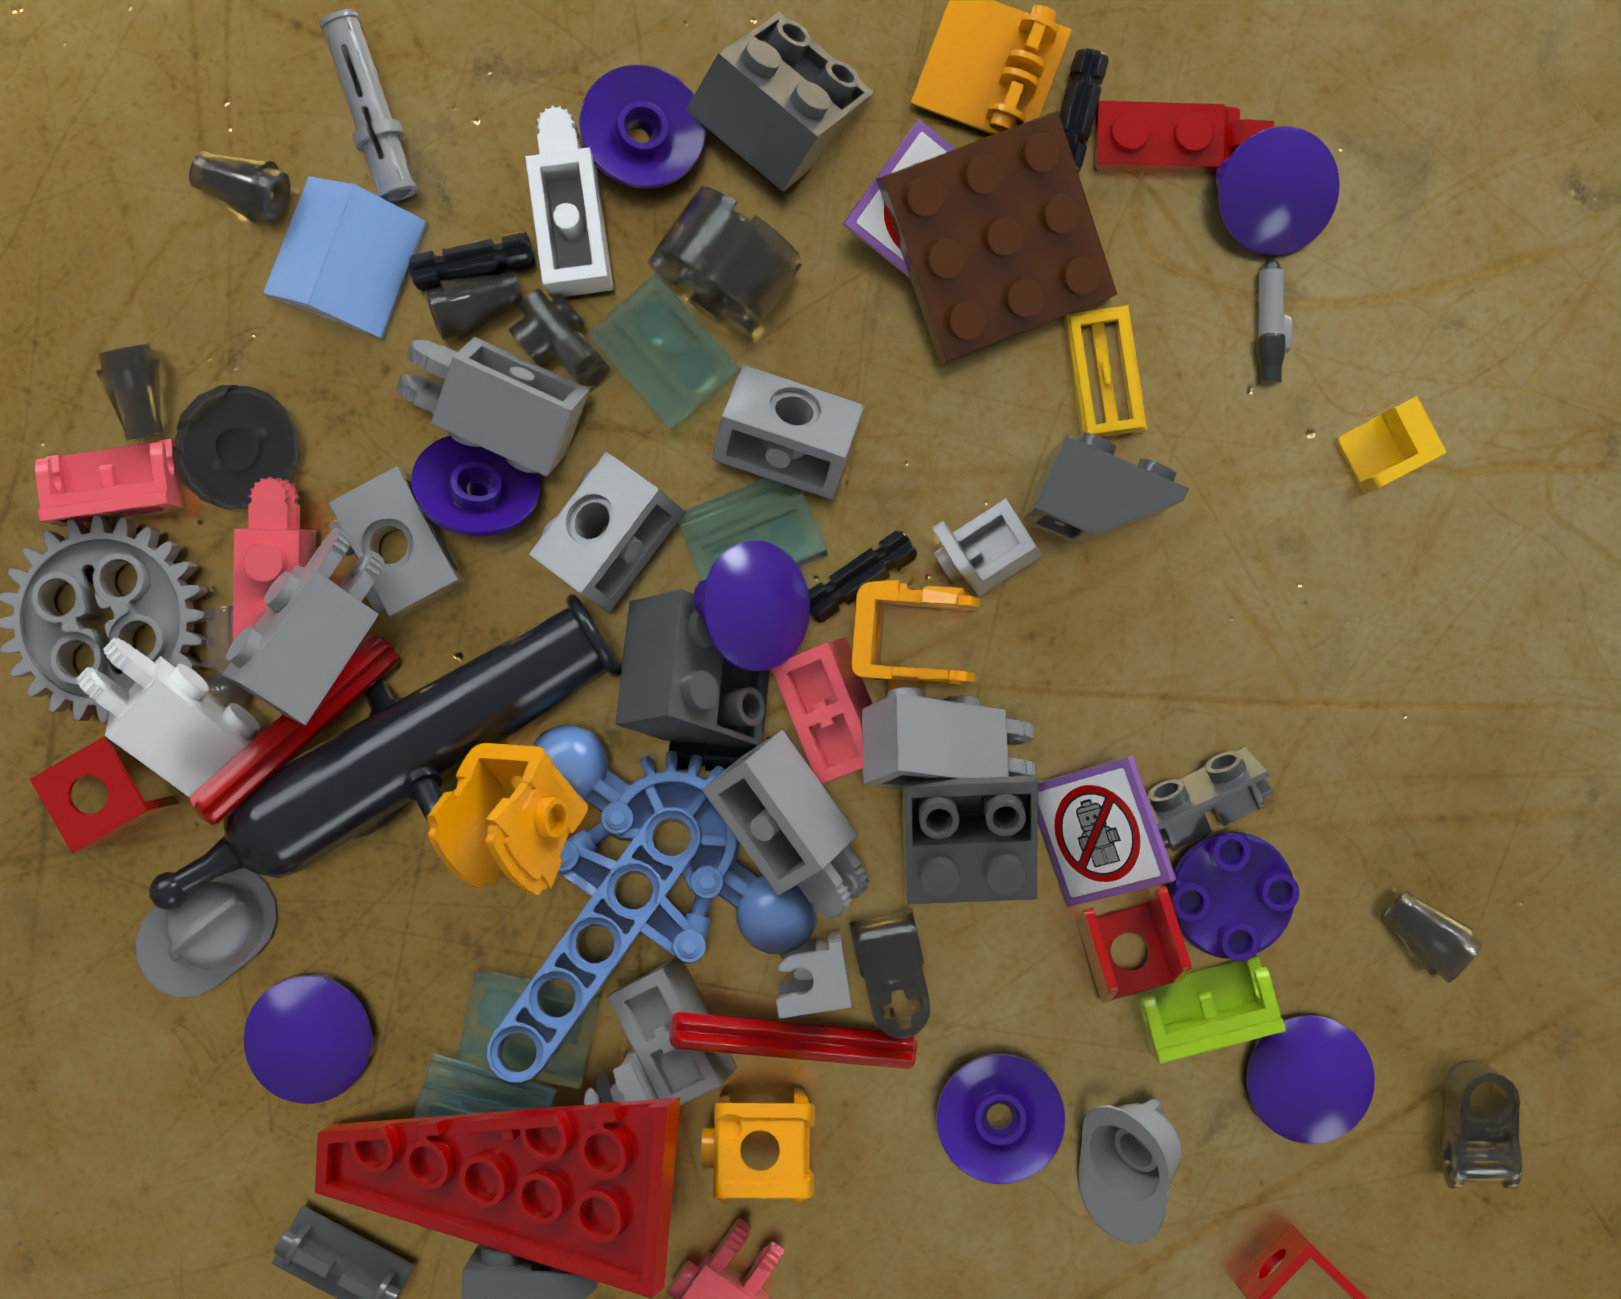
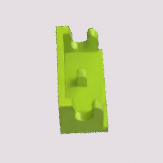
M1256 955L1245 961L1233 960L1190 971L1182 981L1135 994L1150 1054L1160 1064L1286 1031L1267 967L1261 966L1259 957Z

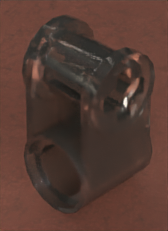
M912 908L849 922L862 979H865L872 1014L877 1026L885 1034L894 1038H909L918 1034L926 1026L929 1019L930 1001L922 965L925 964ZM896 990H904L908 1000L918 999L920 1006L911 1009L910 1020L907 1022H899L896 1013L885 1014L883 1009L884 1006L892 1003V992Z
M1475 1060L1461 1062L1452 1068L1446 1077L1444 1085L1445 1114L1441 1163L1445 1182L1449 1188H1462L1465 1182H1500L1503 1188L1516 1189L1520 1184L1522 1175V1154L1519 1143V1108L1521 1103L1519 1092L1512 1081L1484 1062ZM1492 1082L1493 1093L1489 1102L1483 1107L1471 1108L1470 1098L1474 1089L1481 1083Z

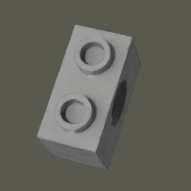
M743 365L721 417L712 460L833 500L865 405Z
M606 451L597 464L583 475L578 489L558 516L544 527L540 540L529 555L583 596L610 613L685 511L659 488ZM609 522L606 530L598 536L601 528Z
M396 466L329 502L337 518L329 523L331 531L340 527L352 536V542L345 554L346 556L355 553L359 559L368 550H373L380 555V541L386 533L392 530H401L407 538L408 548L404 557L393 564L385 563L379 576L366 594V598L377 613L385 609L389 617L402 619L467 584L436 524L419 509L412 493L411 477L409 473Z

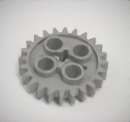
M94 515L90 533L83 522L71 519L67 521L68 539H65L58 532L46 530L43 532L48 551L43 552L29 547H25L22 550L32 567L29 571L9 569L7 572L20 587L18 593H0V600L14 607L12 616L0 619V627L13 629L15 638L3 644L0 650L3 653H18L22 657V660L10 672L13 677L32 675L36 677L27 692L30 697H43L52 691L49 702L50 711L64 712L73 703L74 720L89 721L96 708L100 723H107L109 711L84 693L79 684L76 683V678L79 674L73 666L72 658L74 651L79 645L87 643L94 653L95 661L92 668L97 669L126 691H129L136 682L123 672L121 674L116 673L115 666L106 658L107 656L104 654L105 651L103 649L114 637L124 640L133 647L135 632L146 623L153 628L156 634L155 647L146 657L155 662L161 656L174 667L178 664H183L192 670H199L201 665L188 652L190 646L209 645L210 640L203 635L195 633L194 628L196 623L212 619V613L194 609L193 601L208 593L207 587L187 585L186 580L198 567L195 563L188 561L177 564L173 563L181 548L178 543L168 541L156 548L160 534L158 529L146 526L136 536L135 521L121 517L113 531L109 518ZM130 563L137 572L138 580L133 591L123 597L118 593L114 579L117 571L123 565ZM89 565L94 567L93 584L87 580L85 573ZM69 582L75 590L76 600L74 607L67 614L61 615L55 607L54 597L58 588L64 583ZM104 609L112 610L114 612V619L105 623V630L97 629L95 620L104 616Z

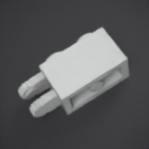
M552 105V108H545L543 113L540 112V118L536 119L538 122L536 128L539 131L537 139L540 154L525 156L542 284L551 299L614 290L597 166L594 164L590 147L581 148V142L578 139L580 135L575 122L572 121V114L569 115L568 110H563L561 106L555 108Z
M114 637L103 650L107 656L106 658L115 667L122 670L123 673L136 682L129 691H126L105 674L92 667H87L76 678V683L79 684L84 693L109 711L105 736L188 797L262 733L259 731V723L247 710L235 703H230L226 706L207 692L209 690L207 683L191 668L183 664H178L174 667L161 656L153 662L119 638L116 639Z

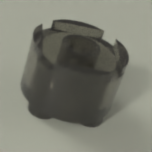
M701 186L654 249V253L647 264L670 283L678 285L680 282H683L693 290L688 301L705 316L716 322H719L723 317L737 330L751 336L796 276L797 271L802 266L799 263L801 257L782 235L760 217L755 215L750 220L742 214L732 211L738 202L715 189Z

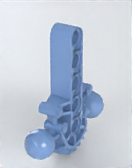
M559 725L546 730L535 740L533 746L544 749L553 764L584 801L602 812L601 822L586 832L583 828L567 839L560 855L563 861L558 873L588 894L591 899L493 1033L487 1045L488 1063L491 1070L499 1078L508 1082H524L537 1077L548 1066L641 934H644L686 964L699 962L706 952L705 939L711 921L710 918H707L711 900L716 899L718 896L736 908V921L741 935L753 948L767 954H786L799 949L811 937L817 924V909H814L815 905L808 901L798 885L778 896L764 875L758 877L736 861L741 843L702 790L725 770L723 767H715L706 780L699 776L703 762L701 756L693 755L689 761L688 771L682 772L677 771V753L669 751L665 757L667 771L655 773L654 762L649 755H646L640 759L645 777L629 785L608 770L609 758L604 744L588 729L579 725ZM668 822H678L684 825L691 835L688 848L676 856L664 855L654 846V835L657 829ZM608 836L621 841H632L617 862L595 853L598 850L595 845ZM631 874H641L647 877L653 886V894L650 901L639 909L623 907L616 897L619 882L625 876ZM682 876H684L690 892L693 891L695 895L691 913L686 912L685 917L667 899ZM594 926L607 928L614 938L612 954L600 963L587 962L579 951L581 935L587 929ZM556 979L568 981L573 986L576 994L573 1009L562 1017L549 1015L541 1004L543 988L550 981ZM515 1033L528 1035L534 1041L537 1049L533 1065L525 1071L511 1069L504 1062L502 1056V1047L505 1041Z

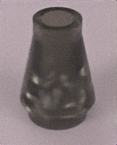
M201 151L195 156L189 171V182L192 187L205 191L254 223H258L263 219L270 222L278 219L289 199L290 178L287 173L279 171L277 164L272 161L221 156Z
M513 271L500 275L438 280V288L425 291L429 309L441 340L456 336L458 341H461L506 314L525 307L522 292Z
M150 344L99 353L101 369L95 372L123 427L126 440L164 433L161 420L160 358L153 359Z
M1407 890L1394 901L1381 918L1392 927L1431 977L1438 974L1448 983L1452 982L1468 966L1482 947V944L1471 936L1473 928L1422 902Z

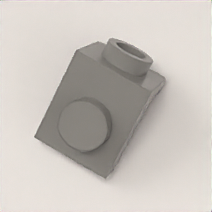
M1006 498L953 533L944 521L932 527L943 547L934 552V555L954 585L965 579L978 597L1043 556Z

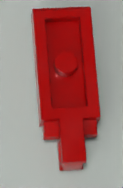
M1098 101L1096 109L1094 169L1216 173L1220 163L1226 158L1231 157L1234 151L1246 139L1262 130L1274 127V121L1240 120V108L1225 107V104Z

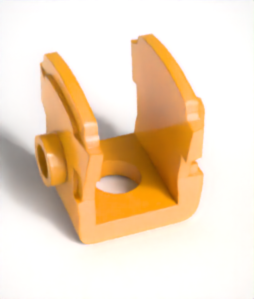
M899 580L873 581L863 584L858 590L856 599L852 653L853 672L864 678L887 680L886 693L889 690L903 687L925 690L926 683L963 686L964 683H976V673L884 666L881 665L885 605L979 611L981 610L982 599L968 595L969 592H965L964 588L926 586L923 590H914L913 588H908L907 584L899 583Z
M495 743L476 745L467 754L455 776L458 779L457 788L454 791L444 792L427 815L428 838L446 867L470 887L481 889L485 884L496 886L502 870L524 892L530 895H540L542 890L552 888L563 861L560 855L569 833H573L580 825L588 811V805L553 764L543 748Z
M794 1087V1103H731V1089L721 1091L718 1103H714V1128H702L701 1164L702 1168H714L713 1198H718L720 1203L728 1205L729 1198H793V1207L803 1205L807 1198L813 1196L815 1192L814 1172H811L810 1127L815 1125V1106L809 1103L803 1089ZM753 1131H767L779 1143V1158L768 1169H752L742 1159V1141Z

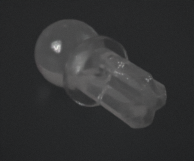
M214 606L208 608L206 612L207 660L200 661V667H213L214 677L207 682L209 687L207 694L223 710L230 703H235L249 712L253 705V695L222 675L230 663L226 659V655L233 642V606Z

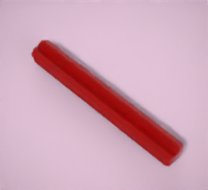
M372 636L355 650L306 725L282 714L190 795L189 803L196 814L202 820L212 825L221 822L261 784L277 772L397 664L399 657L391 644L383 637Z
M686 1012L673 1014L669 1031L670 1045L686 1050L901 1069L912 1068L916 1061V1038L911 1034Z

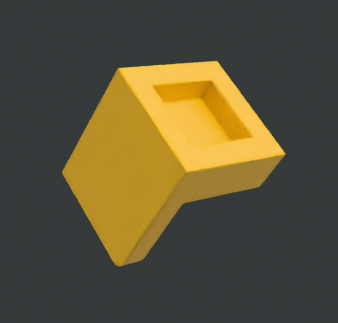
M1417 396L1336 439V444L1363 494L1374 491L1447 453Z

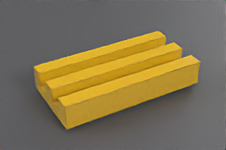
M1129 306L1065 315L1063 319L1080 432L1090 433L1101 438H1111L1122 434H1138L1147 431ZM1114 321L1129 420L1119 421L1104 326V323ZM1090 325L1104 416V423L1101 424L1095 423L1081 330V326Z

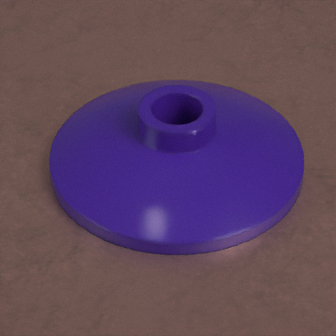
M627 65L613 69L601 76L588 90L579 114L580 137L584 148L590 147L594 164L615 181L636 188L666 186L686 175L697 162L702 152L706 127L686 111L688 104L694 96L688 86L671 73L647 65ZM631 128L643 129L648 134L649 141L640 143L633 140L629 136L628 130Z
M449 435L435 441L419 455L412 470L411 489L419 509L438 526L461 535L491 536L512 530L532 514L539 499L540 477L539 473H528L516 469L508 463L505 457L481 446L473 447L461 444Z
M991 1054L968 1062L952 1075L940 1095L936 1122L938 1135L946 1154L961 1171L986 1183L1011 1184L1032 1177L1052 1160L1058 1151L1064 1135L1065 1110L1057 1087L1040 1067L1015 1055ZM995 1104H1004L1010 1109V1118L1003 1125H993L987 1120V1112Z

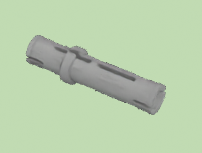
M353 9L339 10L322 18L319 25L324 32L340 84L357 129L352 137L357 151L365 153L377 189V196L390 203L397 202L414 195L418 191L400 142L405 134L400 121L392 118L377 69L360 24L359 13Z

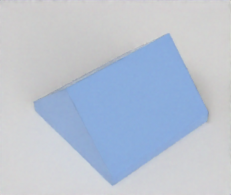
M308 176L263 294L383 340L410 271L409 258L417 253L428 223L356 184Z

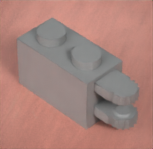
M477 337L472 338L458 352L443 345L440 346L430 340L415 339V341L411 342L407 353L408 360L412 361V364H416L418 367H422L426 371L445 379L442 385L436 381L428 380L426 377L419 376V374L405 373L400 376L396 391L407 402H413L414 405L433 413L431 424L448 431L449 435L457 442L467 446H481L505 457L508 463L516 469L528 473H540L548 476L567 454L590 389Z
M340 527L335 528L326 536L305 567L295 565L291 573L288 571L283 572L272 583L264 598V604L268 607L254 628L246 627L234 639L226 655V659L230 663L222 673L223 676L286 717L304 725L307 724L379 615L362 603V600L385 564L383 563L385 559L376 552L368 550L366 554L364 553L356 561L340 587L329 580L352 542V536Z
M903 687L889 690L887 698L862 709L864 785L903 790L904 781L1035 776V763L1023 759L1009 758L1007 745H1020L1033 740V724L1007 719L1005 709L980 706V699L976 697L952 696L939 700L926 698V691L923 689Z
M783 730L741 756L702 789L778 896L798 885L808 901L815 905L814 909H817L820 915L824 914L826 918L829 916L834 919L836 916L840 917L850 907L849 903L854 897L858 898L868 888L867 885L870 881H868L869 875L865 872L866 868L861 867L862 862L849 846V843L858 834Z

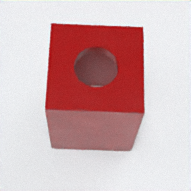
M106 736L30 778L32 785L72 854L108 845L178 805L174 796L144 801L118 756L125 752V750ZM85 775H92L101 779L108 791V799L105 806L95 814L81 812L72 800V788L75 782Z
M1166 887L1156 889L1148 903L1096 917L1093 907L1083 910L1078 921V928L1102 1003L1182 981L1192 970L1191 961ZM1131 933L1138 935L1145 941L1148 947L1147 961L1139 969H1122L1112 959L1111 945L1122 934Z
M1293 1224L1235 1283L1246 1299H1271L1311 1257L1353 1299H1369ZM1282 1260L1279 1266L1272 1273H1270L1273 1267Z

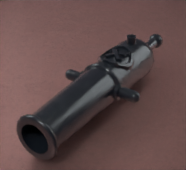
M574 594L569 595L566 598L567 608L400 700L394 699L384 680L380 679L364 693V697L371 709L368 718L284 764L224 818L225 836L205 855L175 873L165 872L159 874L152 881L149 887V897L153 904L165 910L179 908L191 892L218 876L241 868L259 875L279 879L302 871L350 839L368 836L396 818L410 800L417 801L425 819L428 821L427 815L443 795L440 790L442 780L459 769L472 748L481 743H500L607 672L612 677H619L621 675L622 669L580 599Z

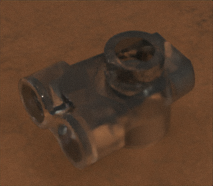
M539 288L521 301L518 308L525 316L508 330L538 366L543 368L557 357L571 377L588 389L599 384L607 376L610 366L582 333L576 332L585 322L562 294H559L554 300L550 301Z

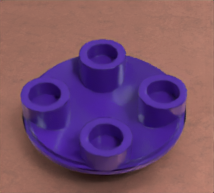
M1290 126L1268 128L1246 139L1234 151L1231 157L1226 158L1220 163L1215 177L1216 185L1219 188L1220 214L1227 230L1244 247L1266 255L1287 254L1301 249L1312 242L1329 223L1339 196L1338 168L1328 147L1312 133Z
M747 541L730 547L713 564L707 579L697 584L693 594L695 609L703 616L707 633L713 645L726 659L727 663L736 670L765 671L778 667L796 652L806 634L810 616V599L806 581L792 557L774 544L764 541Z
M1243 832L1217 833L1194 844L1177 863L1174 869L1176 879L1170 882L1169 896L1181 933L1185 939L1206 954L1234 961L1251 959L1255 954L1273 944L1286 929L1293 914L1294 906L1299 899L1298 884L1279 851L1265 840Z
M323 974L289 978L268 989L254 1004L244 1029L245 1056L256 1079L272 1094L294 1103H320L345 1092L360 1077L374 1049V1038L371 1033L370 1022L360 1001L346 987Z
M1313 1015L1290 1018L1283 1021L1286 1029L1285 1032L1258 1038L1256 1041V1046L1251 1054L1247 1069V1089L1251 1104L1265 1125L1288 1140L1304 1144H1318L1335 1140L1352 1130L1360 1122L1370 1106L1375 1085L1371 1057L1358 1036L1335 1020Z

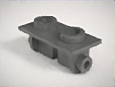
M1246 747L1237 751L1220 753L1211 758L1205 767L1180 779L1163 781L1149 791L1147 798L1165 849L1169 847L1174 852L1180 847L1211 833L1212 830L1204 812L1213 808L1220 823L1225 826L1265 807L1263 800L1273 796L1272 789L1266 779L1270 774Z
M305 1206L300 1208L290 1229L286 1230L274 1250L276 1256L271 1263L337 1299H398L415 1266L409 1261Z

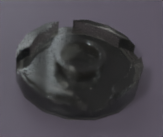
M220 385L200 394L181 413L176 426L178 431L175 437V446L173 445V462L183 484L201 501L228 511L248 510V503L252 502V499L249 497L252 493L250 488H254V483H259L261 478L266 480L268 477L273 479L282 478L283 481L289 480V483L292 484L302 462V435L292 413L273 395L257 388L239 385Z

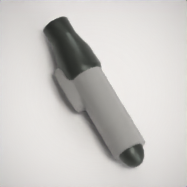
M1268 259L1264 263L1262 270L1259 271L1257 355L1261 368V383L1275 384L1282 382V365L1285 353L1290 352L1292 319L1284 315V270L1281 269L1277 260Z

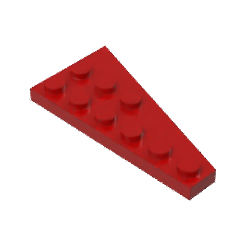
M681 1097L333 1124L318 1133L315 1193L652 1299L665 1288Z

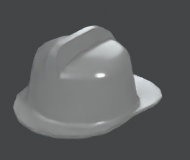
M241 868L218 876L191 892L179 908L165 910L155 906L141 922L135 941L137 962L145 978L160 992L179 998L199 996L217 987L257 955L272 936L277 921L276 900L267 882L256 873Z
M1151 1099L1144 1104H1126L1118 1108L1111 1105L1098 1106L1085 1116L1083 1122L1078 1171L1079 1192L1087 1212L1102 1230L1114 1239L1130 1244L1147 1242L1160 1231L1166 1215L1169 1186L1179 1169L1183 1154L1181 1140L1177 1132L1164 1117V1104L1162 1101Z

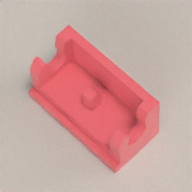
M173 439L69 455H52L35 461V477L40 507L38 508V516L40 522L61 527L67 526V521L71 519L90 523L94 515L104 516L111 520L185 509L177 445Z
M846 637L827 642L788 658L786 662L778 667L771 669L810 767L820 783L824 784L862 769V709L872 705V701L862 677L856 675L852 670V652Z

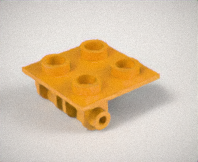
M949 0L910 105L992 135L1038 118L1041 115L1072 29L1055 23L1057 13L1043 5H1034L1030 14L994 0Z

